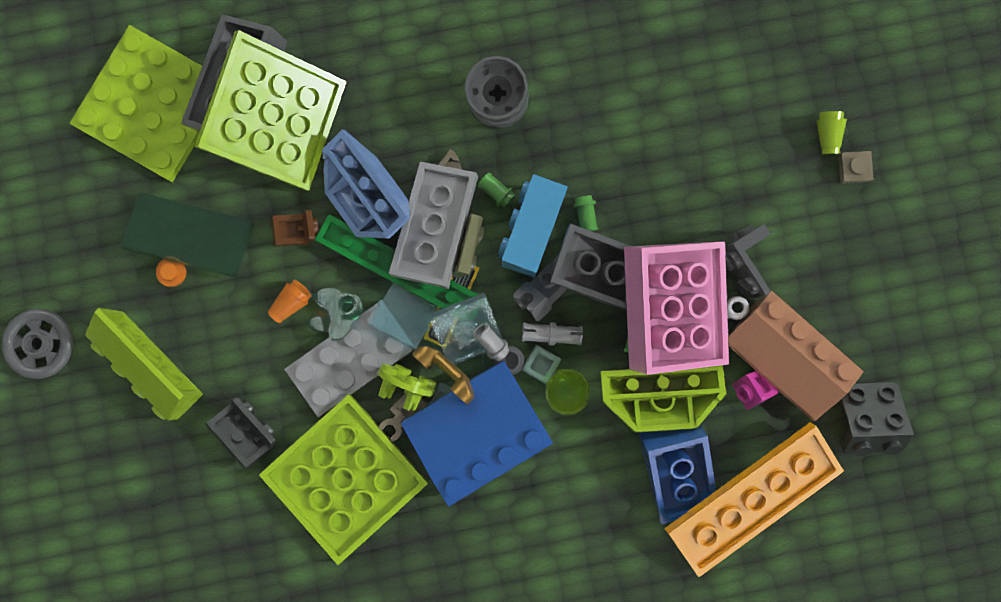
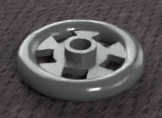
M31 309L24 311L10 321L3 333L1 344L3 357L8 366L18 375L29 379L50 377L59 372L71 357L73 350L71 329L61 316L50 310ZM43 321L52 325L50 333L40 329ZM26 324L31 331L22 338L18 332ZM38 339L42 340V346L40 349L36 347V342ZM54 339L60 340L58 353L52 352ZM21 346L27 355L22 360L18 358L15 351ZM46 357L47 365L36 367L35 359Z

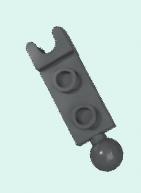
M558 255L530 283L526 281L513 295L518 306L521 309L527 308L535 321H540L552 309L551 305L567 290L564 287L549 282Z

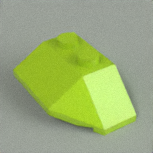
M723 365L648 375L631 369L600 372L603 403L635 433L696 429L726 395Z

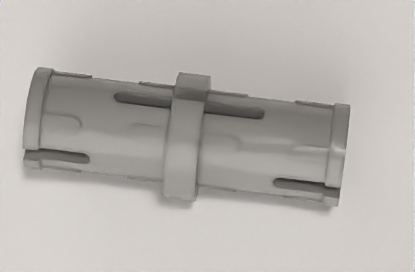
M523 322L522 326L523 342H548L550 346H554L555 343L582 344V326H557L556 322H550L549 325Z

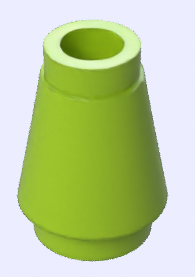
M842 111L819 113V120H816L822 154H840L847 119H844V112Z

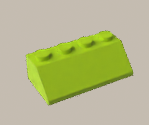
M98 308L94 312L85 334L92 342L90 344L91 348L97 354L103 357L106 356L112 362V370L119 376L126 377L133 384L131 389L134 393L143 399L146 398L153 405L152 411L159 418L167 419L168 421L179 419L203 395L123 311Z

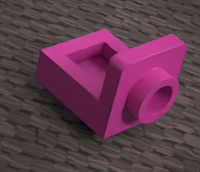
M757 371L749 373L731 384L736 391L738 399L747 410L779 393Z

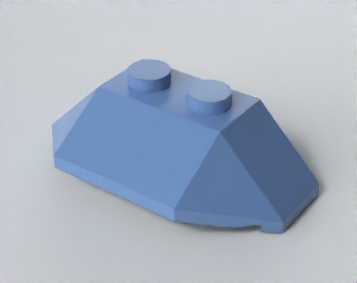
M342 129L322 149L323 159H325V194L356 237L390 238L410 219L409 200L378 158Z

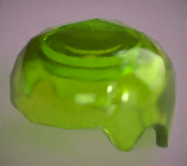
M560 369L546 383L545 399L550 408L563 416L575 415L588 404L590 385L584 375L574 369Z

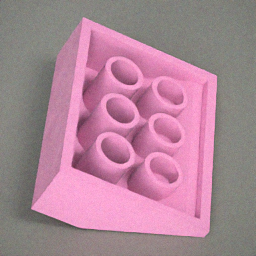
M725 242L624 247L629 369L648 375L729 364Z

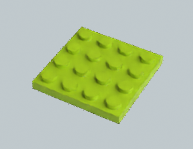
M129 25L69 124L173 182L195 146L199 135L198 131L182 125L181 122L202 66Z
M237 30L234 32L194 147L302 190L309 191L346 81Z
M350 394L259 474L337 565L343 562L429 483L396 444L390 440L388 435L379 429V425Z

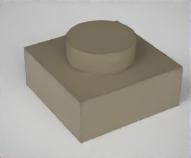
M871 151L845 152L838 155L840 184L862 183L874 180Z

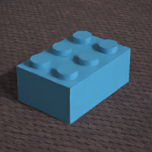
M533 174L530 182L524 181L518 202L522 204L521 209H514L508 225V230L512 231L510 238H503L498 252V258L502 259V267L535 278L568 186Z

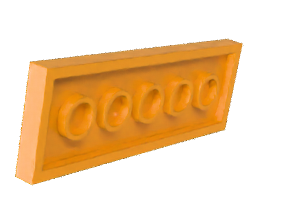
M810 422L664 529L693 571L700 577L836 478L844 470L817 426Z

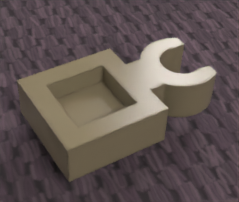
M404 394L389 409L396 416L385 419L380 424L379 429L383 430L387 425H393L396 431L390 440H397L403 431L401 421L429 405L423 398H421L415 411L411 409L408 411L403 408L407 394Z

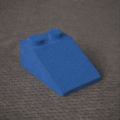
M701 424L696 429L639 432L643 456L661 524L677 520L716 491L708 436Z

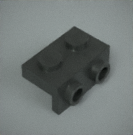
M236 396L226 408L206 423V427L243 469L246 470L270 450L276 440L273 429L266 422L260 423L254 416V408L246 400L241 401Z

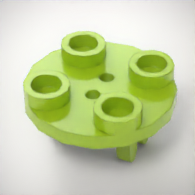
M381 363L377 370V375L383 379L378 396L390 399L397 386L405 389L404 393L407 394L403 408L408 411L410 409L416 410L422 396H433L436 382L420 376L419 379L410 375L412 372L410 369L398 364L391 366Z

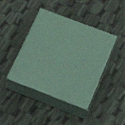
M535 345L521 370L547 385L562 359Z

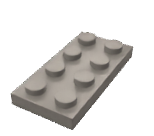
M425 162L419 163L409 199L410 219L401 228L389 271L392 277L449 289L478 180L476 172Z
M380 301L284 370L319 418L333 409L348 394H354L378 376L377 370L381 363L393 366L416 348L383 301Z

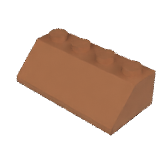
M773 291L757 299L750 307L747 316L741 319L728 334V346L812 421H816L848 394L864 372Z

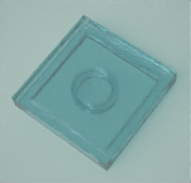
M485 293L428 314L445 357L453 364L487 352L480 342L473 337V332L479 325L487 323L494 333L502 339Z

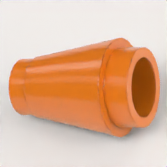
M297 280L286 283L267 312L274 321L281 323L306 306L311 293Z

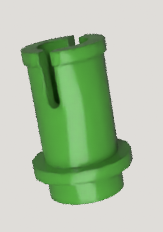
M490 172L478 184L480 189L497 202L496 206L507 208L516 197L511 187L509 189L505 187Z
M592 195L575 198L573 208L577 209L580 227L592 232L598 231L599 227L597 226L594 210L596 201L592 199Z

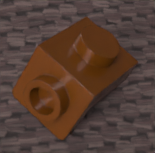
M305 210L302 214L276 215L270 218L274 247L309 245L315 239V236L318 235L317 219L313 218L311 210Z

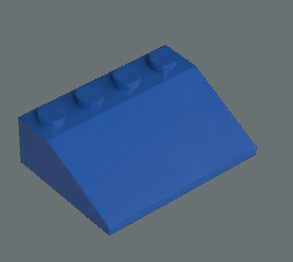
M504 360L470 379L475 396L468 405L450 391L401 421V425L448 507L553 444Z

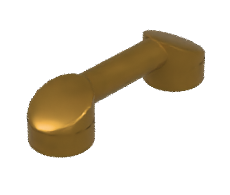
M419 346L412 353L428 370L436 364L452 378L455 384L450 390L466 405L474 399L475 394L469 378L441 352L430 347Z

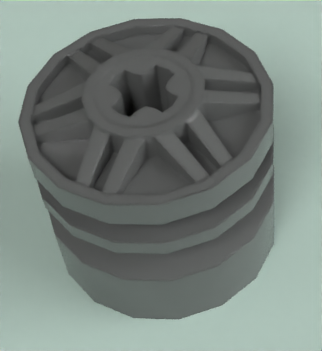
M492 56L476 63L468 73L465 83L466 98L471 111L478 121L488 127L500 129L512 126L522 118L528 107L529 92L526 75L517 63L506 57ZM496 91H502L503 96L500 102H495L493 97L496 96Z

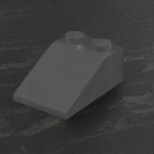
M569 224L549 282L606 305L627 311L624 247L632 246Z

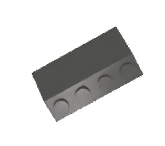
M222 14L181 124L200 132L235 31H242L283 52L288 41L270 26Z

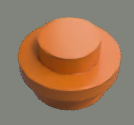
M165 258L156 268L157 279L165 286H178L186 278V267L177 258Z

